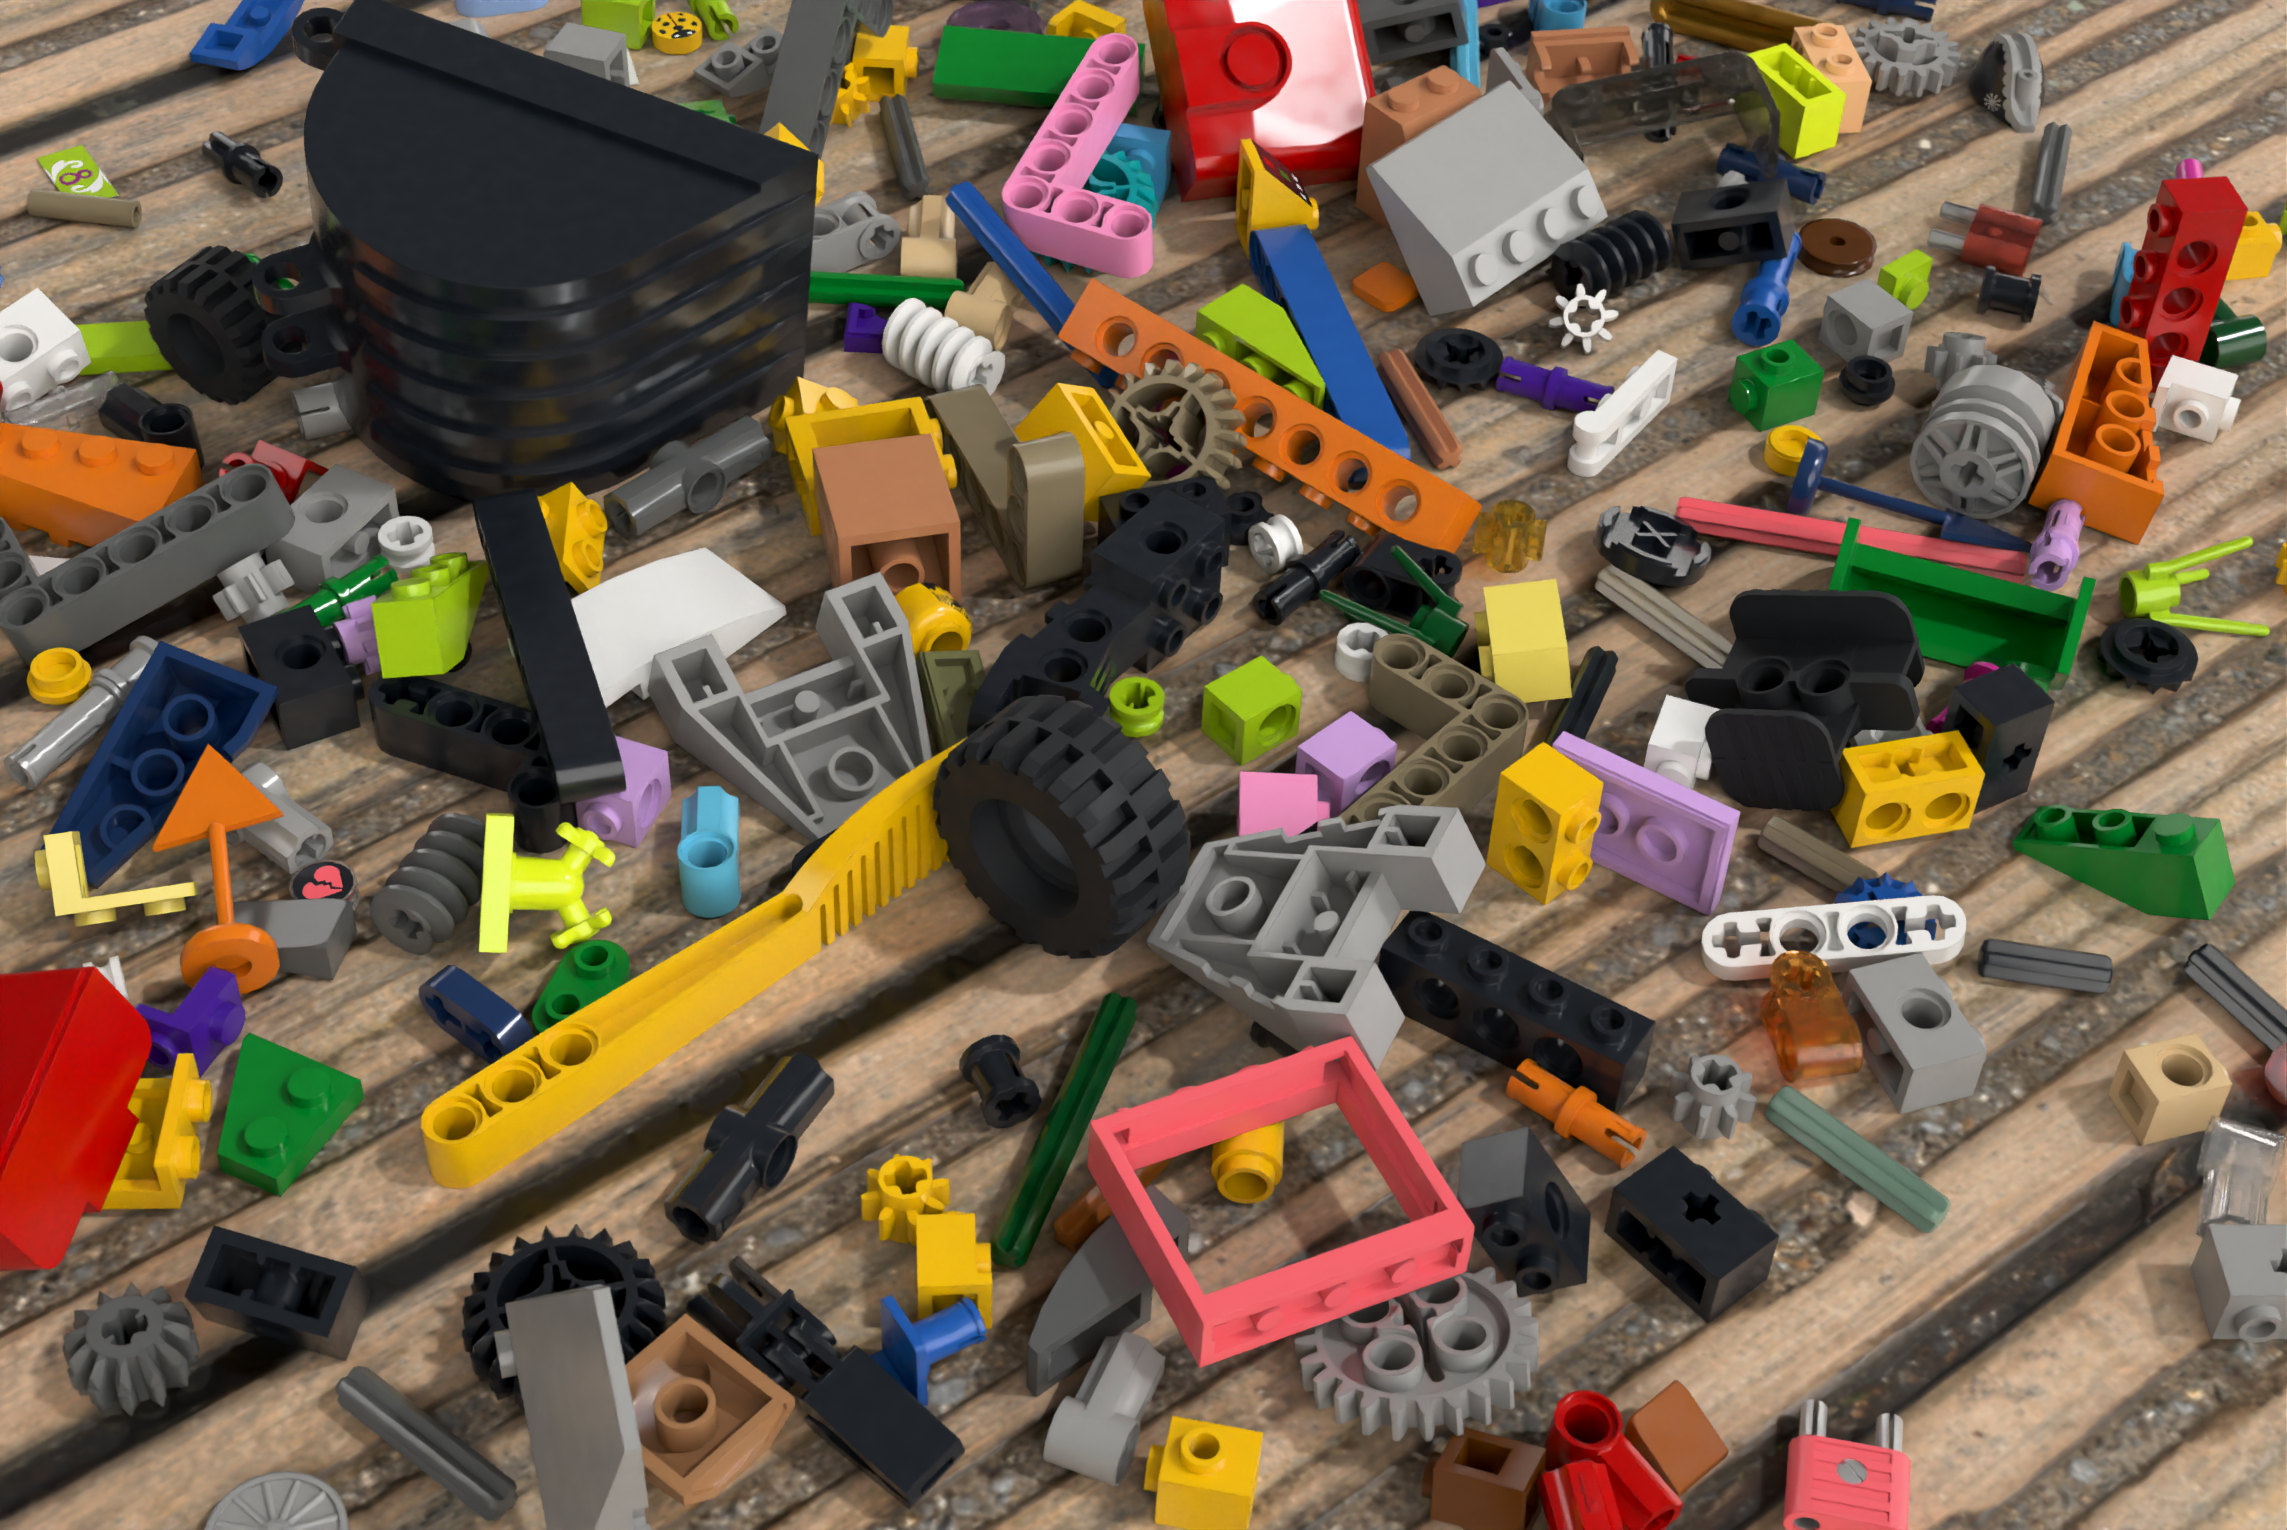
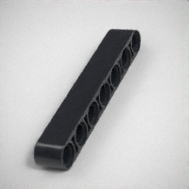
M531 487L472 499L479 539L559 804L562 806L625 792L626 780L617 741L535 489Z

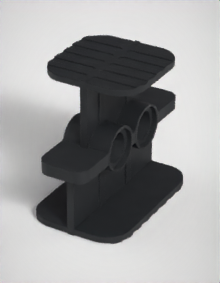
M1752 589L1744 591L1735 597L1730 607L1729 614L1736 640L1723 668L1694 669L1685 684L1689 701L1721 709L1709 717L1705 726L1706 740L1721 786L1732 799L1745 807L1828 811L1840 803L1844 794L1845 786L1838 762L1848 739L1857 735L1861 730L1909 731L1916 724L1920 709L1914 687L1920 683L1925 666L1911 613L1898 597L1876 590L1800 591V589Z

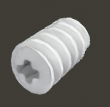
M915 297L906 299L897 306L889 317L884 329L882 350L886 361L890 365L902 369L907 375L919 379L924 385L932 389L935 388L938 393L982 384L991 396L997 388L1005 368V355L1000 351H992L993 348L990 340L982 336L975 337L974 331L965 326L959 327L957 321L947 316L942 317L941 312L932 307L926 308L925 303Z

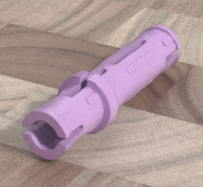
M2060 499L2054 502L2048 509L2042 533L2032 543L2029 553L2031 564L2028 572L2029 575L2034 574L2031 582L2041 590L2054 591L2061 588L2067 582L2069 573L2077 564L2080 554L2077 542L2085 521V514L2080 515L2083 508L2075 500Z

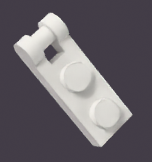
M1657 350L1641 367L1634 366L1628 373L1624 383L1613 394L1607 393L1604 395L1595 411H1584L1576 415L1572 433L1577 443L1571 446L1567 462L1568 468L1572 473L1581 477H1591L1598 474L1670 402L1678 358Z

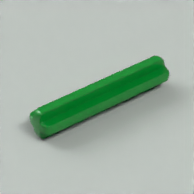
M811 271L809 303L849 305V302L869 306L897 307L906 299L915 297L924 302L926 308L932 307L938 310H945L951 295L956 290L965 292V285L962 280L953 278Z

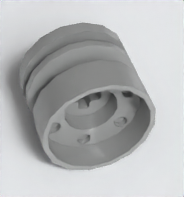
M1974 365L1955 373L1941 388L1931 408L1929 417L1924 421L1921 432L1914 441L1909 460L1914 482L1928 500L1946 511V508H1949L1973 519H1992L2011 512L2026 497L2038 465L2042 462L2051 442L2056 425L2052 402L2039 384L2022 372L2004 366Z

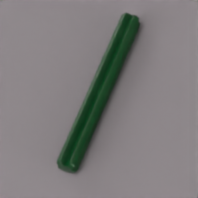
M1110 992L1102 998L989 1240L991 1260L995 1264H1005L1013 1270L1019 1269L1026 1264L1136 1022L1137 1015L1135 1011L1138 1006L1132 997H1122L1116 992Z

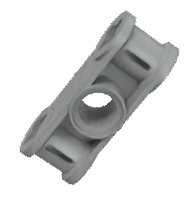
M863 191L850 192L840 199L815 208L811 271L843 273L872 260L882 259L892 252L900 239L901 229L899 223L890 215L881 214L877 210L875 200ZM868 239H870L875 245H872L868 241Z

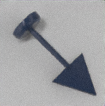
M1808 438L1785 513L1806 516L1812 508L1817 490H1821L1941 525L1940 538L2030 553L2032 543L1952 509L1946 508V511H1941L1822 476L1828 457V447L1820 440Z

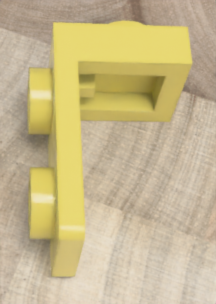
M79 831L44 835L45 849L35 851L36 874L41 891L52 889L55 915L74 914L76 927L116 921L115 907L143 903L145 916L186 910L184 897L200 894L198 881L89 897Z

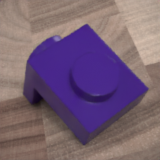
M213 966L207 970L173 1014L140 1003L135 1007L145 1018L151 1031L152 1044L147 1061L157 1068L170 1070L175 1068L178 1053H193L200 1078L226 1045H231L239 1037L246 1020L235 974Z

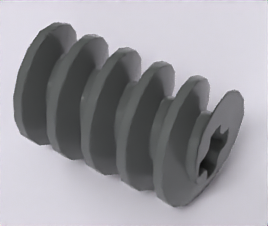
M459 813L440 815L431 822L427 833L416 841L413 851L402 859L399 868L390 874L385 886L375 893L369 906L371 920L379 932L391 943L407 952L421 956L430 952L433 942L443 943L453 936L455 925L463 922L468 915L469 907L478 903L481 899L485 835L484 822L472 816Z

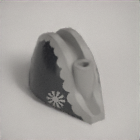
M2017 33L2012 37L2008 34H1997L1991 39L1984 51L1980 53L1969 81V88L1980 104L2017 133H2032L2035 130L2045 97L2044 68L2037 47L2029 34Z

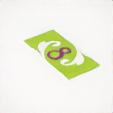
M83 145L36 158L60 192L107 198L119 196Z

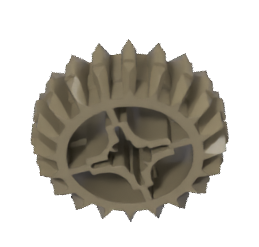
M1167 359L1163 370L1153 362H1145L1143 379H1140L1132 372L1124 373L1127 389L1123 393L1115 388L1107 389L1109 398L1114 401L1109 412L1131 446L1137 428L1139 430V443L1135 452L1151 475V478L1141 488L1203 476L1214 478L1218 487L1224 490L1231 488L1229 480L1223 474L1227 467L1231 469L1243 468L1242 461L1232 455L1233 449L1248 445L1247 438L1241 433L1234 431L1247 421L1242 412L1232 409L1238 401L1237 397L1231 390L1222 389L1224 384L1220 377L1213 372L1205 375L1204 368L1196 363L1189 362L1183 369V365L1177 360ZM1175 397H1183L1180 400V402L1173 400V402L1163 411H1149L1154 406L1165 400ZM1206 424V438L1203 448L1200 450L1198 435ZM1156 426L1167 433L1170 432L1174 436L1173 440L1183 450L1180 452L1171 445H1168L1164 441L1165 437L1156 431ZM1175 466H1189L1186 471L1174 478L1154 481L1158 475L1164 477Z

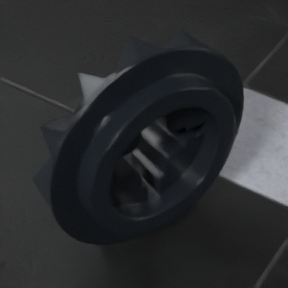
M1447 328L1431 332L1418 342L1415 348L1414 367L1420 369L1423 381H1437L1439 390L1453 387L1463 394L1467 387L1484 391L1488 382L1497 381L1504 358L1496 342L1484 334L1468 329Z
M2145 618L2120 620L2107 627L2100 639L2097 659L2107 664V676L2125 678L2127 689L2140 685L2145 686L2152 695L2160 687L2168 691L2177 692L2183 682L2192 680L2198 665V653L2190 639L2176 628L2160 621ZM2140 648H2143L2144 654L2148 655V659L2151 662L2145 661L2144 656L2139 654Z

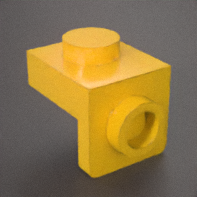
M797 376L785 396L779 395L775 399L769 412L768 424L772 428L775 450L786 455L785 417L858 406L857 399L851 397L842 389L836 387L827 388Z

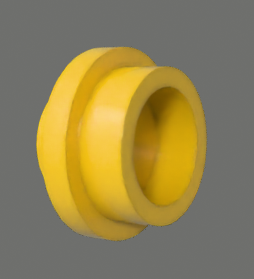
M63 647L52 648L41 652L32 660L27 676V685L30 694L37 701L51 705H65L76 701L89 689V682L93 674L88 662L82 659L75 650Z

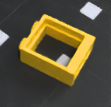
M921 396L785 417L787 464L811 536L822 534L814 494L812 449L931 433L949 489L957 488V472L953 456L951 454L943 455L942 453L943 436L938 418L929 419Z

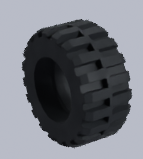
M1055 695L1025 696L1002 709L950 751L948 757L942 761L937 772L933 793V810L939 812L935 823L940 839L946 840L949 849L946 854L954 869H960L967 880L965 886L975 899L980 897L990 907L988 913L1001 925L1007 923L1014 928L1017 937L1028 944L1039 943L1043 946L1044 952L1055 956L1069 955L1070 959L1105 956L1116 951L1179 894L1180 887L1185 883L1190 861L1188 858L1191 847L1189 831L1182 828L1185 814L1180 801L1173 800L1168 790L1171 783L1161 768L1158 770L1154 768L1146 757L1149 752L1137 739L1134 741L1128 739L1121 732L1122 726L1109 716L1099 717L1095 715L1092 706L1078 700L1066 702L1064 696Z

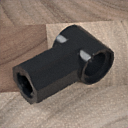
M125 383L107 391L105 402L98 409L103 427L120 439L196 449L202 470L204 456L192 411L187 406L179 403L162 404L141 388H131Z

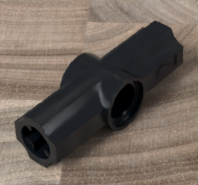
M798 1051L794 1056H783L742 1107L732 1103L727 1105L717 1115L707 1133L703 1155L664 1201L666 1218L676 1225L682 1236L700 1245H704L707 1241L718 1242L760 1188L771 1191L783 1181L795 1159L799 1138L834 1096V1079L821 1068L818 1060Z

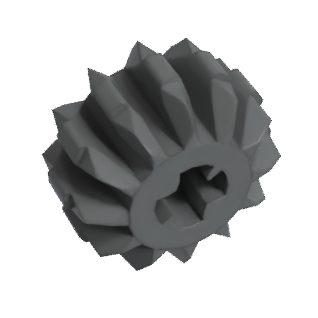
M132 1282L123 1296L114 1299L99 1291L98 1308L96 1310H75L74 1331L63 1336V1353L69 1366L67 1372L73 1388L78 1390L80 1396L89 1395L91 1403L96 1405L101 1413L120 1402L122 1409L132 1417L138 1404L148 1399L164 1408L167 1396L165 1389L167 1387H188L189 1366L198 1362L199 1344L196 1333L192 1332L194 1324L189 1310L184 1307L183 1302L172 1303L171 1296L165 1292L162 1286L153 1289L143 1297L141 1291Z

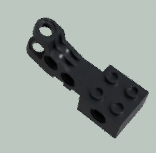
M1165 489L1091 551V575L1083 580V590L1086 592L1071 605L1060 600L1045 613V623L1048 625L1034 637L1029 638L1021 633L1005 646L974 697L967 721V737L1006 706L1025 696H1064L1066 702L1081 701L1092 706L1095 715L1110 717V702L1104 698L1110 684L1131 666L1147 674L1165 657L1174 656L1183 645L1184 640L1202 624L1208 625L1219 613L1223 602V595L1220 593L1221 569L1226 557V549L1223 547L1225 519Z

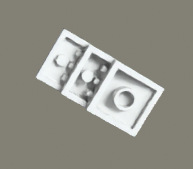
M706 547L659 559L611 578L571 599L606 708L630 690L643 700L650 696L647 689L655 654L712 634L726 659L787 614L785 605ZM508 638L507 641L511 655L515 658L510 639Z

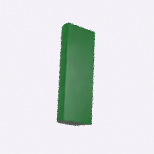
M944 25L932 80L933 95L937 99L1052 109L1096 39ZM1137 43L1140 92L1126 115L1130 117H1138L1145 82V44Z

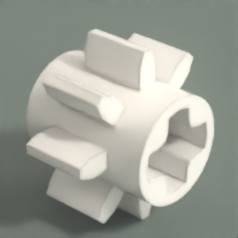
M1581 283L1577 285L1576 297L1570 302L1562 296L1555 298L1556 305L1564 311L1563 317H1555L1549 320V327L1555 329L1563 328L1566 335L1562 339L1561 348H1566L1573 340L1582 343V350L1587 355L1591 350V340L1596 337L1604 342L1609 343L1611 341L1612 335L1603 328L1605 321L1616 319L1618 311L1604 310L1601 303L1605 299L1606 290H1601L1594 298L1585 295V289ZM1579 306H1586L1588 315H1597L1599 319L1592 322L1590 331L1587 333L1581 332L1579 324H1570L1568 320L1575 316Z

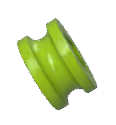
M1135 676L1124 678L1112 686L1109 693L1110 718L1122 726L1121 732L1125 736L1135 738L1146 737L1160 729L1164 720L1165 694L1163 688L1157 682ZM1134 705L1139 706V709H1135Z

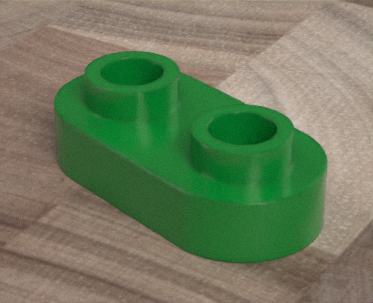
M589 940L571 948L563 957L534 1006L532 1021L535 1037L632 980L630 960L626 951L618 944L607 940ZM566 1012H571V1013H572V1014H569V1015H560V1014L566 1013Z

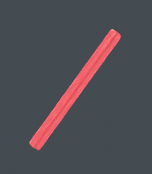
M1685 496L1679 499L1675 513L1676 517L1689 523L1701 535L1838 557L1847 523ZM1860 526V544L2021 584L2024 579L2027 558L2023 552Z

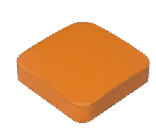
M1380 262L1352 279V293L1383 312H1394L1420 295L1413 278L1388 262Z

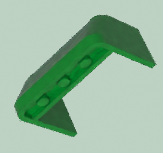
M1852 517L1848 518L1828 591L1876 590L1887 594L1890 593L1901 599L1911 613L1923 658L1968 669L1974 662L1980 661L1992 663L1999 668L2015 663L2028 677L2042 687L2047 694L2049 690L2063 689L2071 672L2096 579L2084 576L2075 597L2072 598L1860 544L1861 520Z

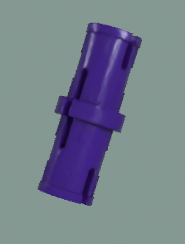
M1510 356L1505 357L1500 371L1521 377V380L1509 376H1498L1496 384L1497 391H1505L1540 401L1544 409L1554 411V409L1560 407L1576 413L1595 411L1599 403L1590 401L1589 397L1601 400L1607 393L1613 394L1615 389L1610 385L1604 386L1569 376L1568 369L1555 366L1553 370H1548L1515 360Z

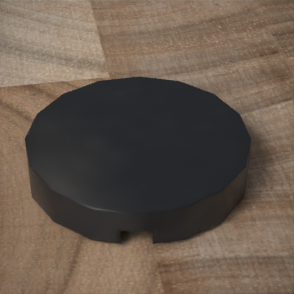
M1613 506L1600 515L1594 530L1593 543L1600 555L1616 568L1648 582L1677 587L1695 584L1704 577L1711 560V548L1707 541L1702 544L1696 541L1698 532L1689 523L1670 513L1647 506H1633L1631 513H1620L1621 506Z

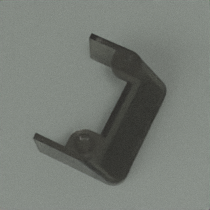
M1725 51L1696 59L1583 83L1570 84L1558 90L1544 106L1543 118L1583 163L1584 155L1581 146L1736 114L1766 179L1777 178L1780 112L1756 62L1750 56L1738 51Z

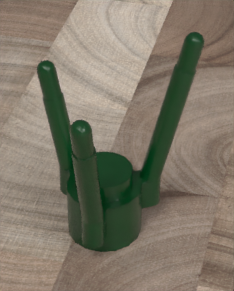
M1397 545L1391 547V556L1437 604L1434 609L1424 604L1417 611L1409 626L1323 589L1318 592L1319 600L1343 611L1345 618L1356 623H1369L1386 631L1388 635L1395 633L1411 635L1450 658L1459 649L1470 627L1468 623L1458 618L1464 605L1448 596Z

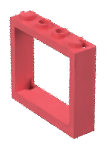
M1352 1035L1317 1047L1310 1045L1299 1053L1263 1065H1249L1240 1069L1235 1074L1196 1087H1182L1169 1096L1132 1108L1117 1109V1113L1090 1121L1087 1167L1199 1368L1467 1271L1475 1226ZM1336 1103L1411 1222L1204 1295L1134 1170Z

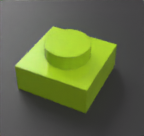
M1915 249L1881 267L1877 285L1907 308L1913 310L1924 301L1928 294V278L1933 258L1919 249Z

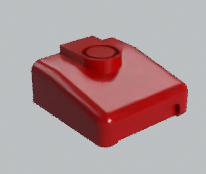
M1143 0L1142 5L1166 127L1168 131H1171V153L1181 203L1237 195L1240 140L1252 139L1297 175L1303 186L1358 179L1365 101L1376 96L1357 0Z
M95 966L0 974V1271L52 1269L60 1264L67 1252L82 1214L101 1212L139 1121L127 1107L151 1051V1031L145 1018Z

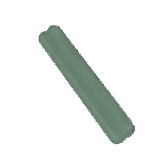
M1783 1086L1770 1099L1765 1115L1771 1123L1923 1233L1933 1232L1945 1220L1951 1205L1945 1195L1792 1086Z

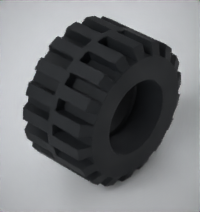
M217 245L214 248L207 246L150 286L151 290L146 293L144 299L147 305L144 308L145 319L150 325L149 332L152 339L158 345L164 359L168 361L182 380H186L200 394L205 393L211 400L219 403L225 401L229 405H237L240 402L244 403L279 376L271 372L264 364L261 336L263 330L271 322L289 315L271 314L262 309L255 301L251 275L254 266L257 264L256 262H251L245 254L237 250L232 252L226 246ZM276 281L269 285L274 289L282 290ZM297 341L286 342L280 345L278 350L290 354L302 351L303 343Z

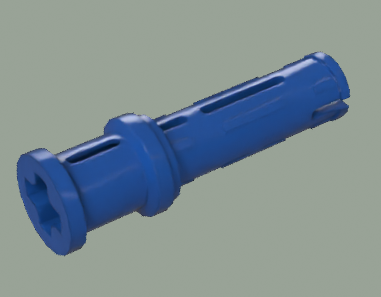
M1795 231L1788 258L1761 261L1756 277L1749 280L1743 287L1740 305L1735 309L1731 325L1735 336L1745 344L1764 346L1772 343L1778 337L1782 325L1781 317L1786 313L1790 302L1789 292L1786 287L1802 246V240Z

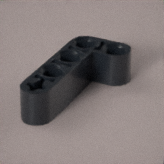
M381 676L371 684L368 690L369 704L376 743L381 751L393 757L507 792L510 811L514 815V840L520 848L528 852L538 854L549 853L562 848L568 842V840L558 835L555 830L564 822L578 828L576 803L562 806L559 804L531 710L422 676L383 678Z

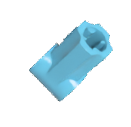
M698 786L693 795L682 799L681 842L677 848L681 898L683 906L689 913L703 918L724 916L732 912L739 905L741 899L739 876V799L726 793L721 786Z

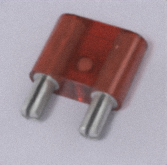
M1945 201L1940 209V219L1970 226L1971 228L1967 237L1932 229L1928 235L1927 246L1961 255L1960 262L1984 269H1986L1987 265L1995 266L1996 271L1999 273L2023 277L2037 244L2043 220L1985 204H1980L1979 209Z

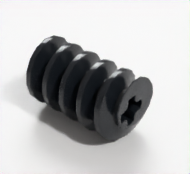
M1633 210L1619 218L1607 222L1605 225L1576 237L1574 240L1561 244L1557 248L1551 263L1555 288L1569 302L1576 297L1577 285L1581 283L1585 289V295L1595 298L1598 292L1604 289L1607 291L1606 299L1608 295L1621 292L1624 287L1637 284L1639 279L1649 278L1654 272L1667 269L1673 257L1671 239L1665 227L1656 217L1646 211ZM1579 306L1577 308L1584 309L1586 306Z

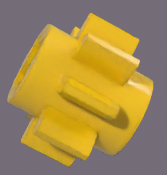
M852 62L844 66L830 125L835 123L839 125L846 124L848 127H852L853 121L861 113L869 114L870 112L866 96L872 93L868 77L857 78L855 64Z
M895 1154L892 1159L884 1163L880 1170L869 1168L866 1172L867 1192L861 1195V1217L864 1221H879L880 1241L884 1242L890 1239L898 1243H911L912 1246L917 1245L916 1215L941 1214L945 1212V1207L950 1204V1180L946 1178L933 1180L932 1159L926 1158L921 1160L913 1156Z

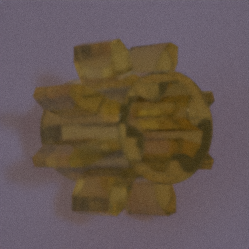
M1513 499L1500 501L1492 507L1491 514L1483 511L1478 513L1473 552L1485 553L1486 563L1496 571L1502 573L1519 572L1526 568L1529 559L1537 562L1542 560L1547 521L1542 519L1535 520L1534 509L1525 502Z

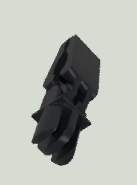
M737 1255L729 1262V1270L737 1283L723 1273H718L707 1283V1289L711 1297L721 1310L700 1293L687 1302L686 1310L732 1350L784 1390L798 1397L800 1404L808 1412L804 1417L808 1426L831 1447L911 1510L964 1456L965 1449L960 1439L858 1346L853 1345L841 1356L834 1348L837 1340L833 1333L796 1300L795 1294L791 1289L782 1294ZM811 1370L815 1371L816 1373L822 1376L818 1379L817 1376Z

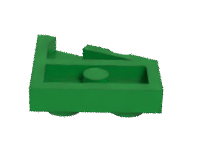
M248 1033L242 1041L217 1150L221 1171L281 1197L364 1099L361 1080L257 1035Z

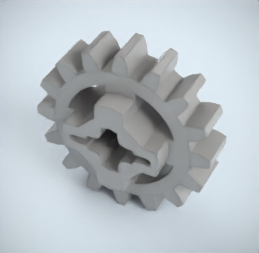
M1887 17L1886 24L1884 25L1875 20L1869 21L1868 29L1859 27L1856 37L1852 38V44L1871 80L1877 82L1876 90L1881 91L1889 87V92L1895 93L1896 96L1906 94L1907 90H1911L1916 97L1922 96L1923 89L1937 94L1940 92L1941 85L1949 87L1952 84L1961 55L1957 53L1958 43L1947 41L1949 33L1946 31L1932 32V24L1930 23L1920 27V22L1912 18L1902 19L1901 23H1897L1892 17Z

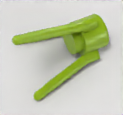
M2250 536L2226 541L2171 560L2147 563L2144 569L2123 572L2119 578V601L2122 611L2128 618L2145 617V619L2160 621L2173 627L2265 637L2270 633V628L2266 625L2170 613L2169 610L2170 607H2177L2180 602V585L2205 580L2209 577V571L2206 568L2174 572L2249 548L2253 544V539Z

